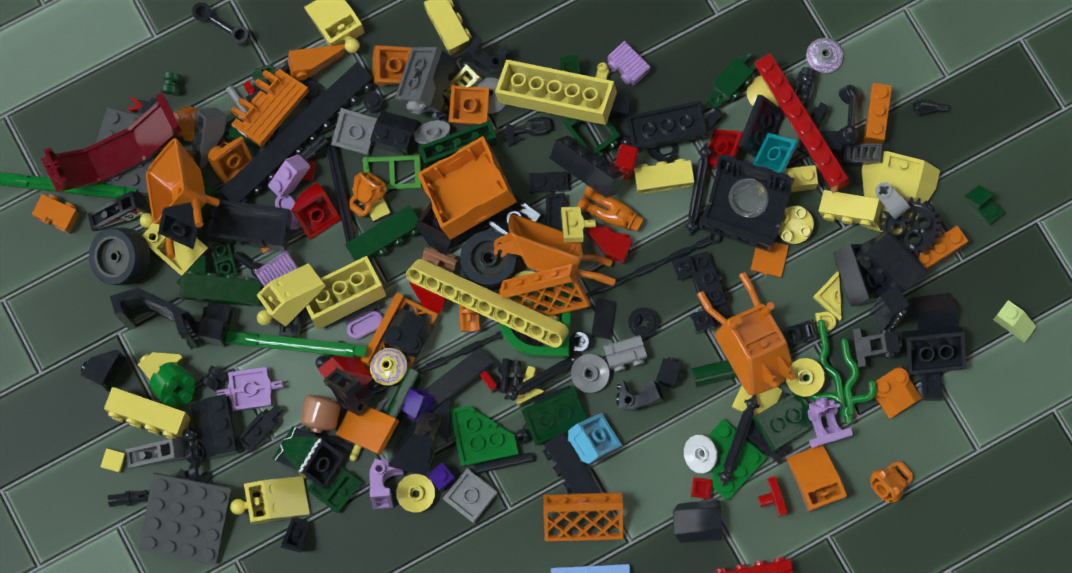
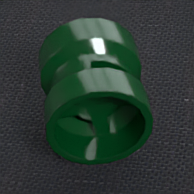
M165 72L163 74L164 84L161 86V93L169 96H178L180 94L179 84L182 81V76L177 73Z

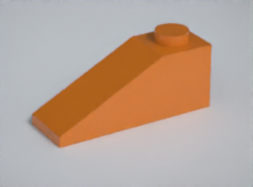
M345 44L289 51L288 64L291 77L298 80L312 77L343 57Z

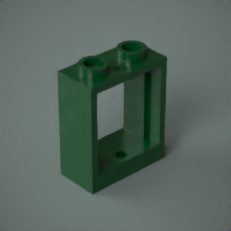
M568 118L564 121L562 128L567 135L573 137L582 146L587 147L574 131V128L584 122V120ZM608 120L606 125L603 126L611 134V137L591 151L600 157H603L604 152L608 149L613 150L619 145L620 135Z

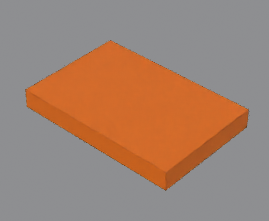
M366 406L361 416L348 411L335 435L381 456L399 421Z

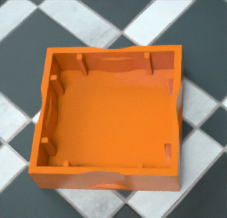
M484 136L459 149L452 156L440 160L417 173L426 194L431 199L432 209L439 225L449 239L456 237L517 202L495 153Z

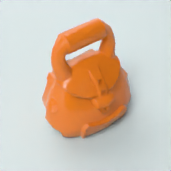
M187 106L177 112H173L182 130L175 137L192 142L194 139L197 108Z
M360 172L354 177L353 196L350 199L349 208L359 217L366 216L372 206L385 195L386 184L374 174ZM357 199L359 200V202L366 205L365 210L361 209L358 205L355 204V201Z
M896 461L889 467L877 469L872 473L870 477L871 487L883 501L888 503L897 502L903 496L904 488L912 482L913 473L904 462ZM896 466L905 475L907 480H905L900 475V473L895 469Z

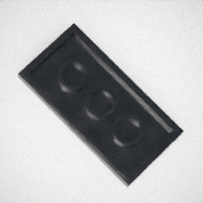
M701 100L627 116L632 147L638 148V151L708 136Z

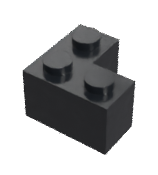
M208 302V306L204 307L200 322L197 321L195 333H197L202 343L225 347L226 333L229 331L233 315L232 307Z

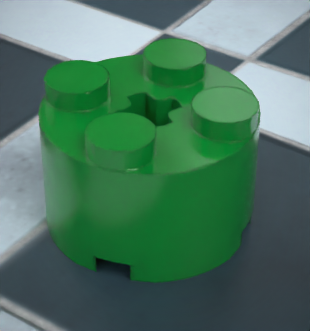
M168 362L159 367L160 370L156 374L153 373L150 379V389L164 405L177 407L191 402L192 394L195 390V380L181 365L176 362Z

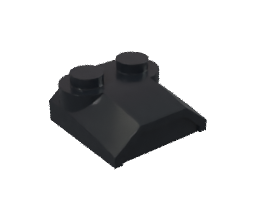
M400 308L390 327L386 330L382 343L417 360L435 326L410 311Z

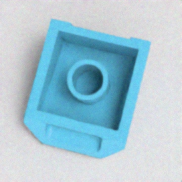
M602 413L577 423L568 431V441L571 442L581 458L580 461L588 464L622 446Z

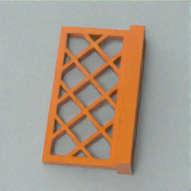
M573 263L503 280L499 292L502 299L508 298L545 316L590 306V301L575 275L576 269ZM573 282L575 287L571 289L563 284ZM554 287L558 290L556 293L546 290V288ZM560 290L569 293V298L558 295ZM536 291L539 292L540 295L539 297H535L528 293ZM518 295L523 298L520 302L513 299L512 296ZM542 295L553 298L551 303L541 299ZM574 295L581 298L582 301L576 302L571 299ZM525 299L536 302L534 307L525 304ZM555 300H559L566 304L565 306L555 305L554 302ZM538 304L548 307V309L542 311L536 307Z
M396 293L367 347V358L362 357L361 362L369 367L374 355L382 348L385 349V345L382 343L385 332L390 327L400 308L403 309L405 304L412 306L417 316L423 314L432 316L430 323L433 325L438 314ZM409 357L406 358L409 361L407 369L408 367L411 368L415 359ZM388 362L387 365H384V368L389 367L390 363Z
M622 493L543 495L545 542L623 539ZM610 510H619V514L614 518H611L606 513ZM570 511H577L579 513L574 520L567 514ZM589 511L600 513L594 519L587 515ZM548 512H557L560 515L553 520L548 516ZM583 517L589 521L584 528L577 523ZM602 517L609 521L604 527L597 523ZM563 518L570 522L565 528L558 524ZM593 525L599 529L596 534H591L587 530ZM614 525L619 529V533H610L607 529ZM554 526L560 530L557 535H548V531ZM575 526L580 531L577 534H570L568 530Z

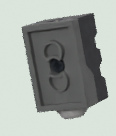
M412 47L395 100L407 106V110L414 114L441 112L444 104L443 93L449 89L450 81L448 78L455 71L457 59L437 47Z

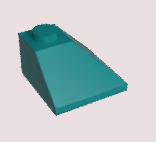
M768 133L753 165L768 167L774 172L784 173L798 141Z

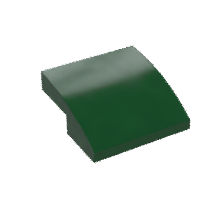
M339 466L325 489L311 483L306 490L334 512L338 513L362 482Z

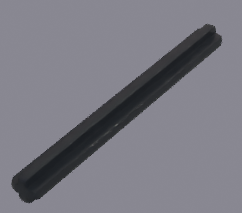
M333 136L326 137L329 142L326 145L344 235L346 243L356 238L337 147L331 145Z

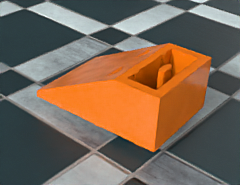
M823 445L786 458L808 513L847 497L840 477Z

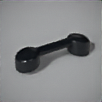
M204 2L196 3L193 6L192 14L197 21L201 23L209 21L229 33L232 41L238 46H244L249 42L250 32L244 26L231 27L213 16L211 8Z
M850 84L839 90L840 99L845 104H848L847 126L841 128L837 134L838 142L844 147L855 143L858 138V131L855 128L856 102L859 101L861 94L857 87Z
M576 332L569 337V345L574 351L581 352L588 347L589 339L586 334ZM522 333L523 343L531 346H537L540 341Z

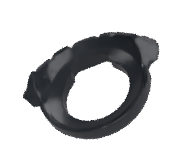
M677 143L671 144L672 151L664 155L657 151L658 147L647 149V151L656 161L672 163L677 157L675 154Z

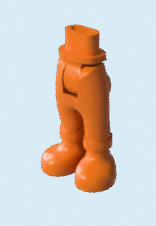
M587 186L583 197H581L577 207L581 208V213L590 212V215L613 226L626 228V230L630 228L637 232L643 221V218L636 215L637 212H634L624 203L611 197L605 198L589 186ZM587 199L595 201L597 204H601L602 206L608 208L609 211L595 204L593 205Z

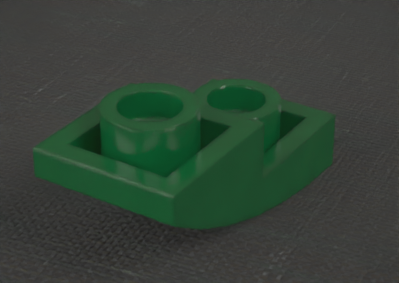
M221 242L209 243L218 277L225 278V275H238L230 244Z

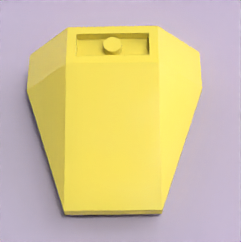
M884 151L882 163L862 166L864 197L879 199L875 193L876 187L880 183L886 182L905 198L906 202H909L910 197H912L914 202L920 198L921 204H923L926 200H929L935 191L940 170L924 160ZM884 205L882 206L880 218H886L883 212L887 211ZM905 213L903 217L910 218L912 213ZM879 218L878 226H871V228L867 229L883 232L879 229V225H883V223H881ZM896 228L893 233L899 234L902 232V229Z

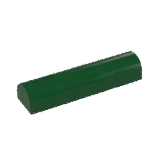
M728 359L691 368L696 387L738 378Z
M409 367L385 412L386 415L399 421L387 443L388 445L392 441L406 413L402 411V407L409 389H418L424 378V375Z

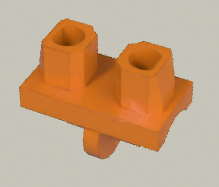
M459 304L460 332L480 331L479 313Z

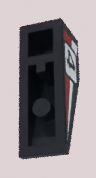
M130 191L88 213L91 230L98 231L134 221L140 218L142 214L150 213L146 195Z

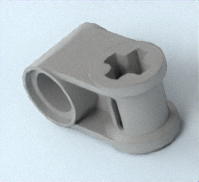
M883 182L876 187L875 193L895 220L911 208L889 183Z

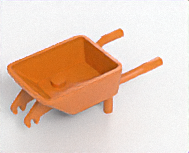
M175 138L160 152L146 172L153 223L160 225L162 211L165 207L191 202L195 226L202 227L201 208L205 203L217 207L220 200L205 195L202 173L194 162L193 153L185 150L179 140ZM167 238V256L169 259H174L176 257L173 240Z
M511 214L508 222L510 233L494 241L495 255H497L498 250H502L501 257H504L507 253L521 255L526 266L538 272L573 263L576 269V276L595 279L610 286L615 284L616 279L600 273L577 269L581 261H594L611 267L613 260L597 254H583L581 242L564 243L563 231L524 217ZM554 288L553 292L556 293L558 289Z
M743 272L739 277L749 292L754 307L727 320L713 309L704 291L698 293L697 296L705 310L722 324L716 330L715 338L745 391L753 396L754 394L757 395L779 387L780 384L786 381V378L794 380L796 375L791 374L792 368L790 366L793 361L786 339L770 313L775 307L772 302H769L767 305L760 303L753 284L746 272Z

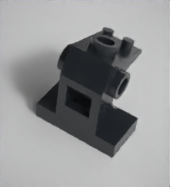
M476 35L462 59L466 62H472L486 73L500 75L506 60H508L505 57H508L510 54V50H507L508 45L506 44L498 55L490 56L482 49L483 39Z
M861 328L853 329L858 367L863 370L871 368L870 358L884 355V358H894L901 352V337H898L897 332H892L891 329L882 330L880 334L867 337L865 330ZM881 340L883 349L872 351L871 342Z
M338 368L323 380L324 384L333 391L340 406L358 416H361L375 394V391L370 390L364 385L362 386L359 380Z
M621 379L620 384H617V389L620 390V393H617L616 404L619 405L621 410L638 411L655 404H662L665 400L660 385L654 380L648 381L643 393L632 395L628 390L626 381Z

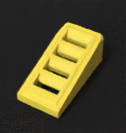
M466 64L451 80L449 89L443 94L450 100L451 93L449 91L451 90V85L458 84L459 86L474 87L482 80V77ZM468 73L473 77L472 80L466 76ZM462 78L468 83L466 86L460 81Z

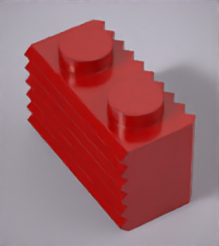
M621 144L615 167L624 174L623 180L626 181L633 177L638 157V148Z

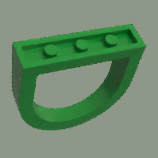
M572 282L565 283L564 286L572 289ZM554 287L546 288V290L553 291ZM561 291V296L569 298V293ZM518 295L512 296L513 299L518 297ZM571 311L560 313V322L566 325L569 333L559 347H541L525 344L513 334L510 327L499 323L500 332L504 340L512 349L520 354L529 357L566 359L569 355Z

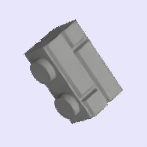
M641 336L603 346L610 371L620 372L626 369L625 366L632 364L633 367L643 365L644 361L647 360Z

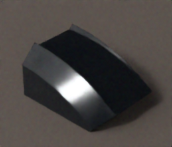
M720 500L677 504L673 510L674 535L680 543L722 541Z

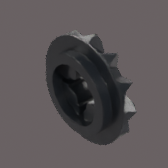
M642 307L630 314L628 326L633 335L646 338L656 333L659 320L653 310ZM640 316L644 321H649L646 324L647 330L643 326L638 325L640 323Z

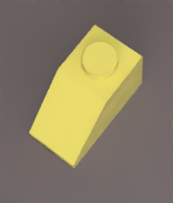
M152 352L151 354L144 355L140 359L138 366L151 379L153 373L156 374L160 370L159 367L168 362H176L181 365L185 360L180 354Z

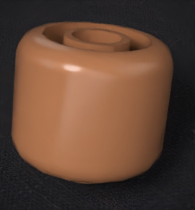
M307 395L303 404L300 418L301 423L310 427L313 432L332 431L337 426L341 406L335 399Z

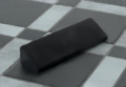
M482 348L475 350L424 390L435 397L431 407L432 411L436 410L443 402L449 400L479 377L481 373L494 365Z

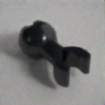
M525 420L523 428L515 434V439L519 444H525L530 440V433Z

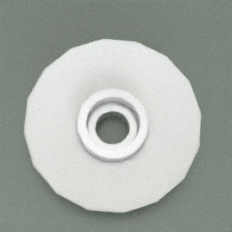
M705 435L692 436L685 444L684 458L691 470L697 473H706L711 471L716 464L717 450L715 444Z

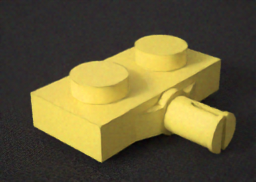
M561 207L564 243L583 242L584 227H596L595 219L584 220L580 207Z

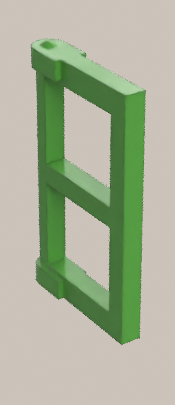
M420 154L363 157L364 172H369V163L389 162L390 184L386 185V190L421 188V181L417 174L421 172ZM394 161H414L415 183L395 184Z

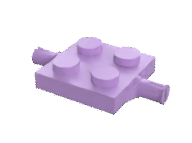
M267 367L229 372L228 389L217 390V396L223 394L229 396L232 401L233 411L272 406V389L283 388L282 380L271 382L268 378Z

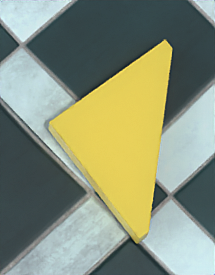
M837 271L813 298L840 321L842 319L840 273Z

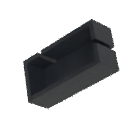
M220 200L217 207L212 205L211 217L214 220L210 219L207 237L214 242L266 248L267 245L269 249L286 251L293 214L286 208Z

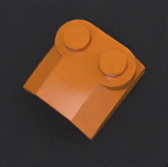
M375 46L372 57L374 83L378 86L399 85L411 48Z
M451 85L449 123L475 126L488 120L489 87Z
M243 137L237 138L224 147L215 146L208 154V160L214 172L224 184L229 182L253 159Z
M901 366L875 381L877 393L874 398L889 420L922 399L909 379L907 371Z

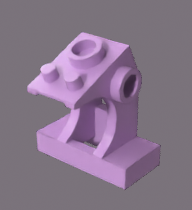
M819 398L816 399V402L809 404L808 417L812 421L817 438L809 441L811 448L853 435L851 428L842 430L837 425L834 415L837 414V407H840V404L835 403L834 400ZM823 416L827 420L828 427L826 428L822 426L821 417Z
M375 459L370 468V498L373 509L393 508L390 488H385L384 482L391 476L403 475V470L388 467L389 460Z

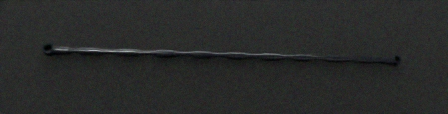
M712 232L709 237L696 242L695 245L684 247L671 253L670 256L644 265L624 277L616 278L614 286L602 284L600 285L601 287L586 293V296L589 298L602 291H608L621 285L622 282L656 269L655 267L668 261L690 254L691 251L697 248L701 249L710 244H718L720 235ZM713 235L717 236V237H718V240H717V241H713V240L711 239V236H713ZM577 296L571 299L576 302L582 301V299ZM498 331L493 336L462 347L461 350L431 361L426 366L415 371L419 373L427 370L430 371L446 364L447 361L477 350L486 343L495 339H501L503 336ZM401 382L396 383V384L391 385V386L395 387V386L399 385ZM380 384L370 390L375 391V396L391 386Z

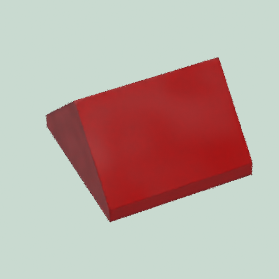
M715 129L709 144V149L713 153L708 157V166L717 170L719 154H727L736 158L740 148L738 144L743 132Z

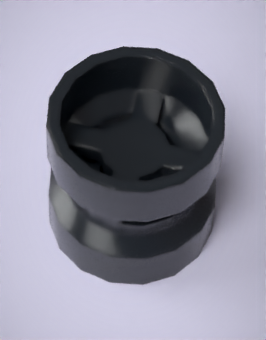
M211 365L208 369V374L203 376L200 381L216 392L220 381H224L227 376Z

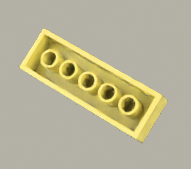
M506 60L495 90L498 102L502 104L603 125L607 123L617 93L614 81Z

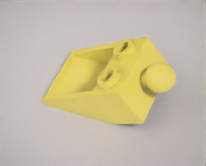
M315 0L304 7L329 46L345 44V49L350 53H355L359 50L360 44L355 38L365 32L361 22L345 0Z
M144 213L140 217V224L145 228H149L142 235L146 239L149 248L181 276L208 249L198 238L196 239L194 249L173 241L176 257L169 259L166 249L167 237L158 234L160 225L153 223L151 213Z
M309 263L270 281L257 294V297L267 309L257 314L259 324L268 325L273 317L286 327L326 286Z
M302 477L246 483L244 487L247 501L235 499L230 505L231 511L237 515L244 513L248 509L252 526L310 515ZM255 492L260 493V497L254 498L253 494ZM262 511L264 513L263 516H256L257 512Z

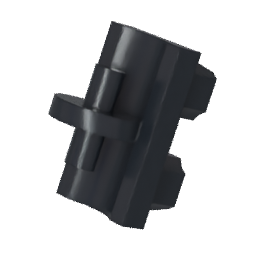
M508 358L503 359L498 367V372L502 376L501 382L497 384V391L507 394L510 388L513 387L515 389L520 384V380L525 379V375L521 374V361Z

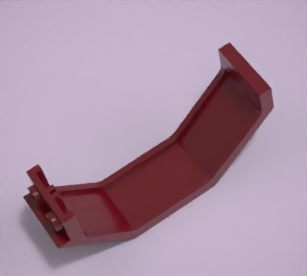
M164 94L156 95L157 103L131 126L87 148L63 153H55L51 147L43 150L46 156L41 158V162L55 191L60 192L102 184L149 161L182 131Z

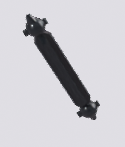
M705 143L698 150V154L701 157L697 164L688 214L689 222L684 225L688 230L689 236H692L693 232L699 228L696 221L699 218L709 165L708 157L713 153L709 149L708 143Z
M573 353L569 359L560 361L517 385L515 389L513 387L510 388L504 399L514 401L518 398V395L525 394L567 371L583 355Z
M755 394L750 399H745L744 401L747 408L741 415L723 465L724 471L719 472L717 475L720 476L721 486H724L729 481H733L730 473L737 464L753 419L752 417H754L753 410L760 406Z

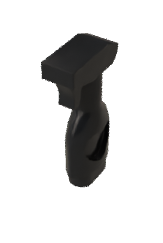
M544 116L529 119L522 126L512 127L511 124H507L505 129L509 147H512L517 141H522V137H514L515 134L527 133L531 136H538L552 131L549 117L544 118Z

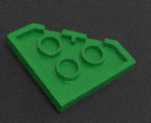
M469 405L450 409L461 467L518 455L514 434L503 429Z
M722 419L710 432V439L715 444L717 450V461L712 468V488L728 501L764 462L766 457L745 439L735 469L730 473L733 481H729L724 486H721L720 476L717 475L719 472L724 471L723 465L736 432L727 421Z

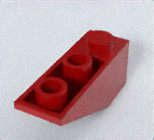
M597 225L596 227H584L583 232L606 258L624 264L632 245V239H630L629 235L622 232L617 234L612 232L611 228L604 225L601 227Z

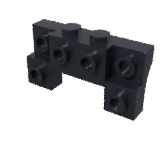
M708 251L671 260L677 281L691 276L696 294L704 291L713 309L725 319L731 318L726 305V300H728L727 292L720 285V282H722L721 275L712 266ZM699 300L702 310L690 314V319L695 327V334L721 327L722 324L705 310Z

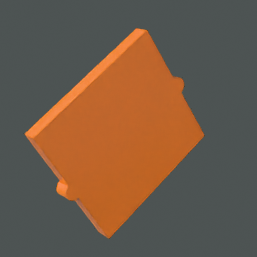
M775 242L771 253L755 248L750 270L763 273L764 276L771 275L781 278L789 245Z

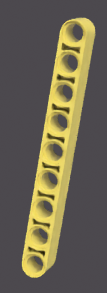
M416 260L406 272L407 279L410 282L551 347H559L569 333L568 328L563 323L508 298L502 299L501 295L425 260Z

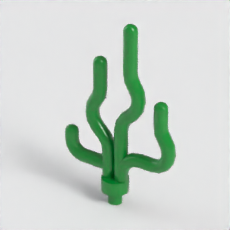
M820 319L818 321V329L822 349L819 355V363L822 369L833 377L836 393L825 392L808 397L813 401L819 398L834 400L840 404V417L845 418L846 424H852V416L856 415L854 404L872 400L877 393L876 382L874 380L869 381V392L867 394L852 396V387L859 377V368L851 357L848 340L843 338L841 340L845 363L851 369V376L846 381L843 390L840 374L827 363L829 341L825 321ZM807 375L806 382L810 379L809 375Z

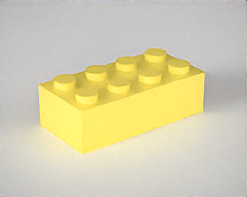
M365 256L322 277L321 279L326 286L308 303L306 308L317 330L385 297L386 293L368 257Z
M112 387L104 410L108 412V416L112 417L111 419L118 422L126 420L127 423H130L129 425L139 429L141 426H144L148 432L159 435V432H161L168 439H183L182 432L188 428L191 421L186 412Z

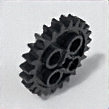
M910 197L907 203L911 208L896 220L889 212H883L886 218H880L883 225H879V229L883 231L880 234L889 230L911 254H915L919 258V252L927 255V248L933 251L932 243L938 245L936 238L942 237L938 231L943 230L942 225L938 224L942 223V220L937 218L939 216L938 211L933 212L935 209L933 205L928 207L927 200L921 204L920 198L914 202L913 198ZM905 213H912L910 218L903 217ZM925 221L929 223L927 227L922 228L919 226ZM896 228L902 229V232L899 234L893 233ZM913 237L919 239L916 243L909 242Z

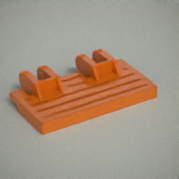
M278 69L274 75L267 70L263 71V76L272 82L270 86L260 79L255 81V84L268 94L259 91L250 103L243 98L238 100L239 104L248 110L246 114L236 107L231 109L234 115L244 121L242 123L235 119L231 125L261 147L309 92L308 87L281 69Z

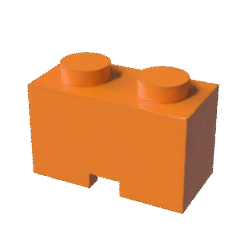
M42 194L32 212L34 218L48 225L52 222L55 228L70 234L79 216L76 206L68 202L65 204L58 202L59 199L49 194L47 197Z

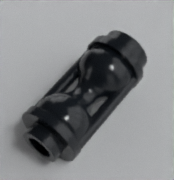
M802 67V70L799 71L794 92L804 108H809L817 79V71L809 67Z

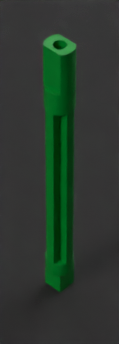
M0 172V185L56 192L50 178ZM98 184L60 192L117 199L130 191L137 192V189Z
M227 331L225 339L226 344L353 358H367L368 352L367 347L357 346L356 344Z

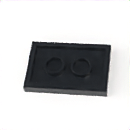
M757 95L738 144L741 149L753 158H756L767 134L776 135L783 117L782 110L764 95Z

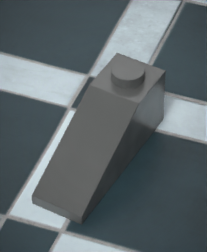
M218 108L197 110L192 157L200 169H203L206 165L210 150L217 146L227 124L226 115Z
M171 438L125 449L128 468L186 459L185 449L187 442L180 438Z

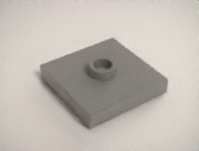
M341 108L331 145L368 155L371 145L370 138L377 118Z
M467 468L444 496L443 500L474 524L498 492Z

